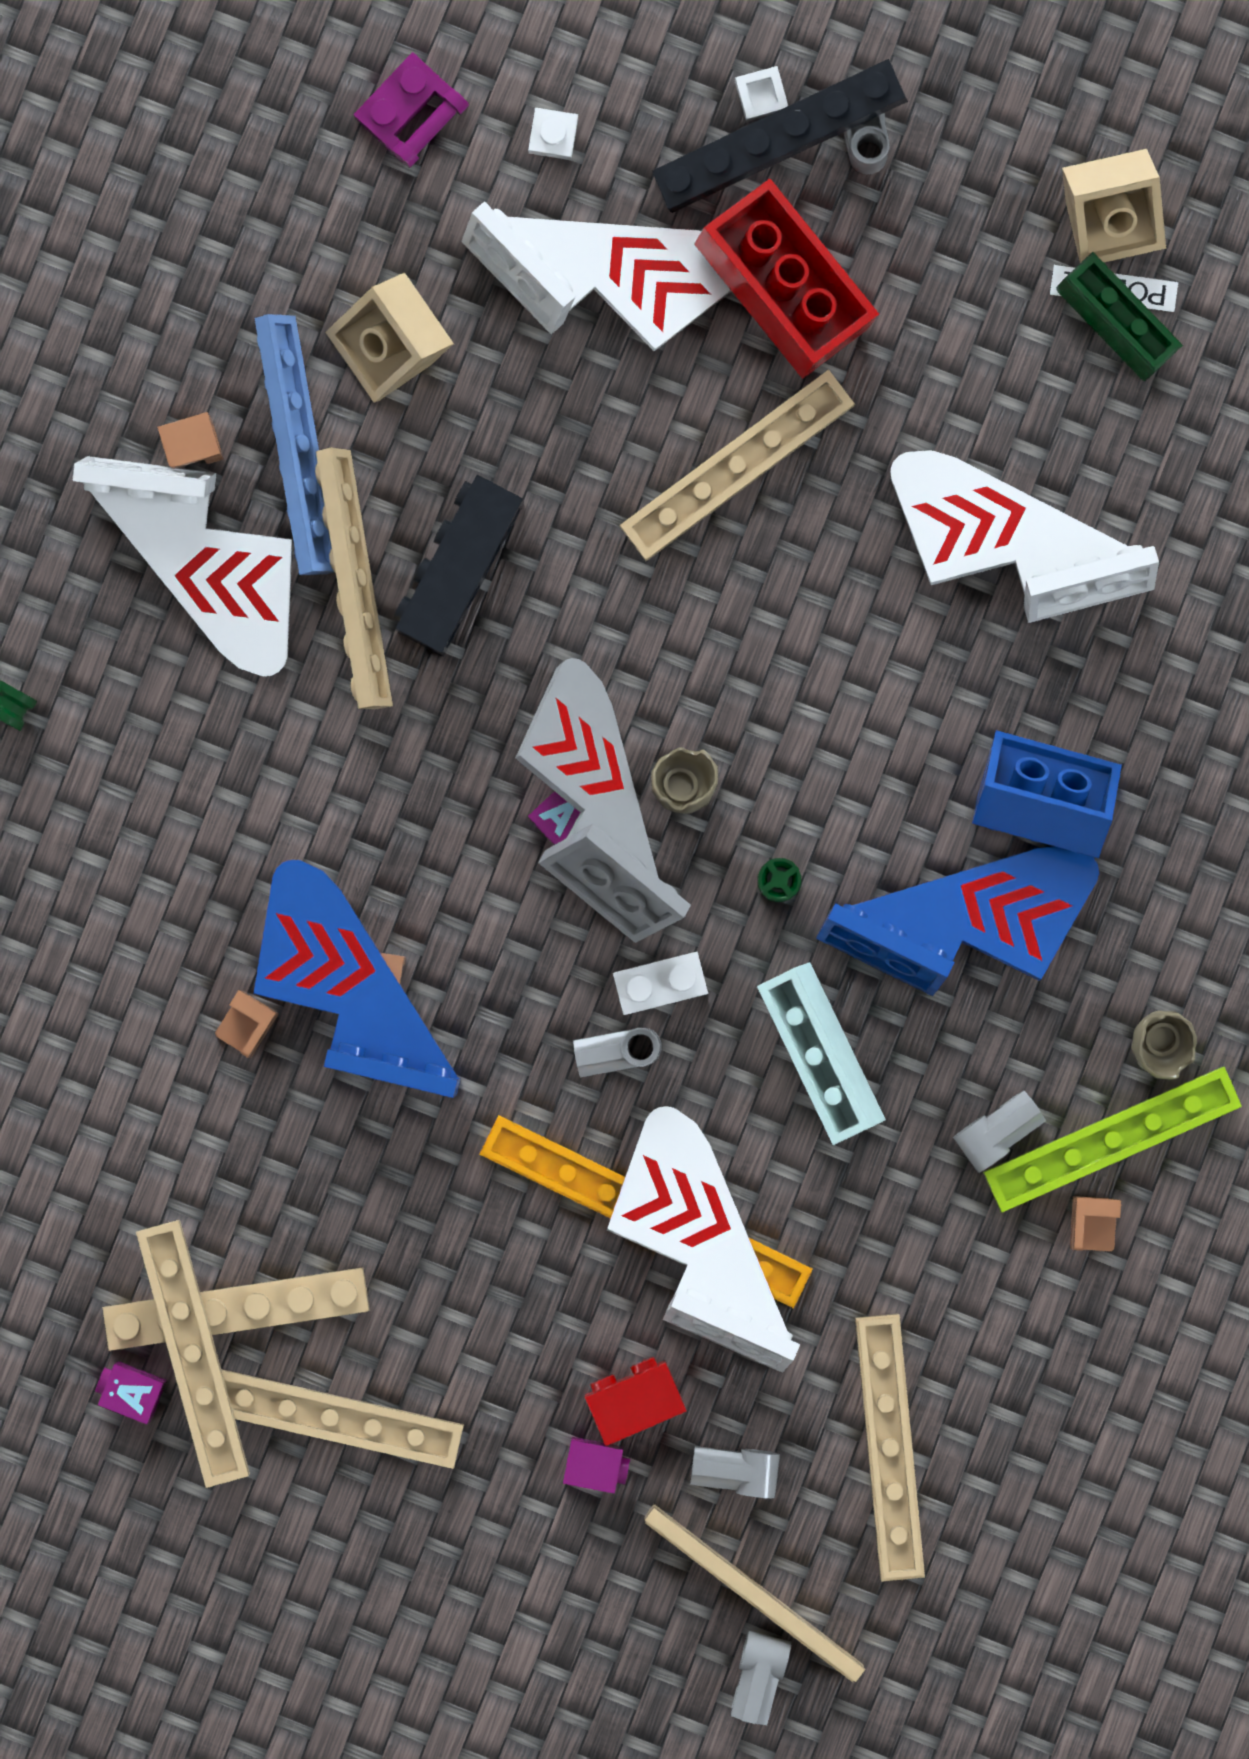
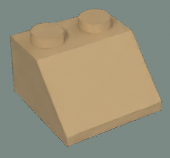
M1147 149L1062 168L1066 206L1080 263L1092 252L1103 262H1109L1166 249L1160 177Z
M405 273L373 286L325 332L374 403L380 401L431 366L454 344Z

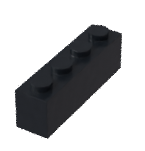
M476 475L472 484L467 481L463 483L454 501V504L459 506L452 522L446 519L443 521L433 541L439 545L432 560L423 559L413 581L419 583L411 599L406 596L403 597L393 616V619L398 621L395 628L397 633L443 657L524 506L523 498L479 475Z

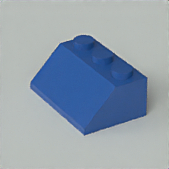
M996 730L978 792L972 824L1023 837L1034 842L1063 848L1074 853L1099 858L1113 819L1122 765Z

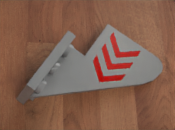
M575 658L567 659L556 668L515 759L580 812L567 838L546 849L538 863L636 943L683 919L691 904L678 895L672 886L658 878L615 713L602 681L585 662Z

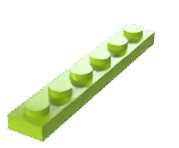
M1220 1067L988 1169L983 1174L1000 1212H1005L1241 1108L1242 1105L1225 1067Z

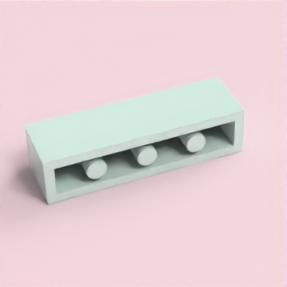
M811 963L795 967L758 985L757 988L832 1144L835 1145L885 1121L886 1119Z

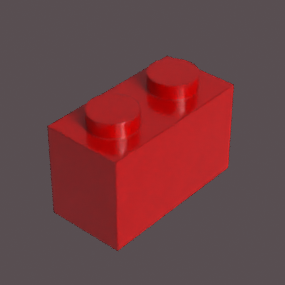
M650 1357L630 1366L633 1374L616 1380L614 1374H611L590 1384L592 1392L585 1394V1399L605 1446L687 1412L666 1360L657 1363L654 1357Z

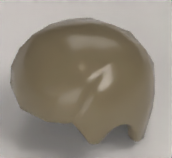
M679 747L661 757L651 772L652 794L665 809L675 813L690 814L707 806L718 787V766L705 750L691 751Z
M1155 1011L1143 1018L1135 1027L1131 1048L1137 1064L1150 1075L1158 1079L1179 1078V1073L1186 1066L1195 1061L1197 1036L1192 1023L1176 1011Z

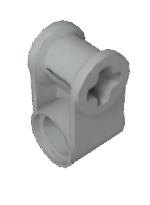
M885 113L843 132L850 163L857 172L874 174L885 166L889 153ZM872 142L879 147L881 153L875 158H865L858 152L857 148L862 143Z

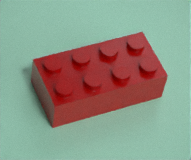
M771 179L765 181L706 225L694 243L802 379L868 330L879 315L877 310Z

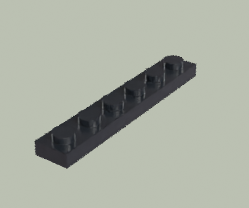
M887 59L652 170L668 210L673 213L907 103L908 100L892 63Z

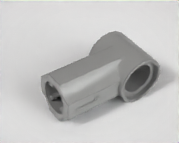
M638 1027L573 1040L580 1078L635 1067H644L654 1063L662 1051V1043L659 1036L654 1030L647 1027ZM644 1034L652 1040L653 1052L647 1059H637L631 1054L629 1044L635 1035Z
M1022 1091L987 1117L983 1115L966 1126L953 1139L976 1171L980 1173L1010 1152L1009 1147L1046 1122V1119L1029 1095Z
M695 1446L690 1485L736 1490L737 1494L751 1497L775 1498L780 1454L756 1449H741V1452Z
M748 1631L739 1669L742 1671L730 1714L732 1717L753 1724H768L778 1681L783 1679L791 1649L790 1641Z

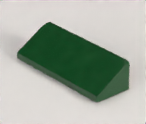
M1094 252L1087 256L1056 287L1057 292L1143 381H1147L1183 346Z

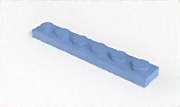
M267 314L254 319L299 575L334 573L329 559V553L332 549L330 534L322 517V510L325 506L323 492L315 475V467L318 463L316 451L319 450L296 317Z

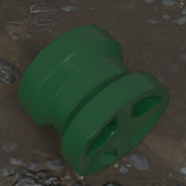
M0 680V720L21 731L25 724L23 717L27 710L34 709L38 701Z
M774 858L767 861L761 867L757 876V886L760 893L766 899L773 902H785L799 891L801 873L792 861L785 858Z

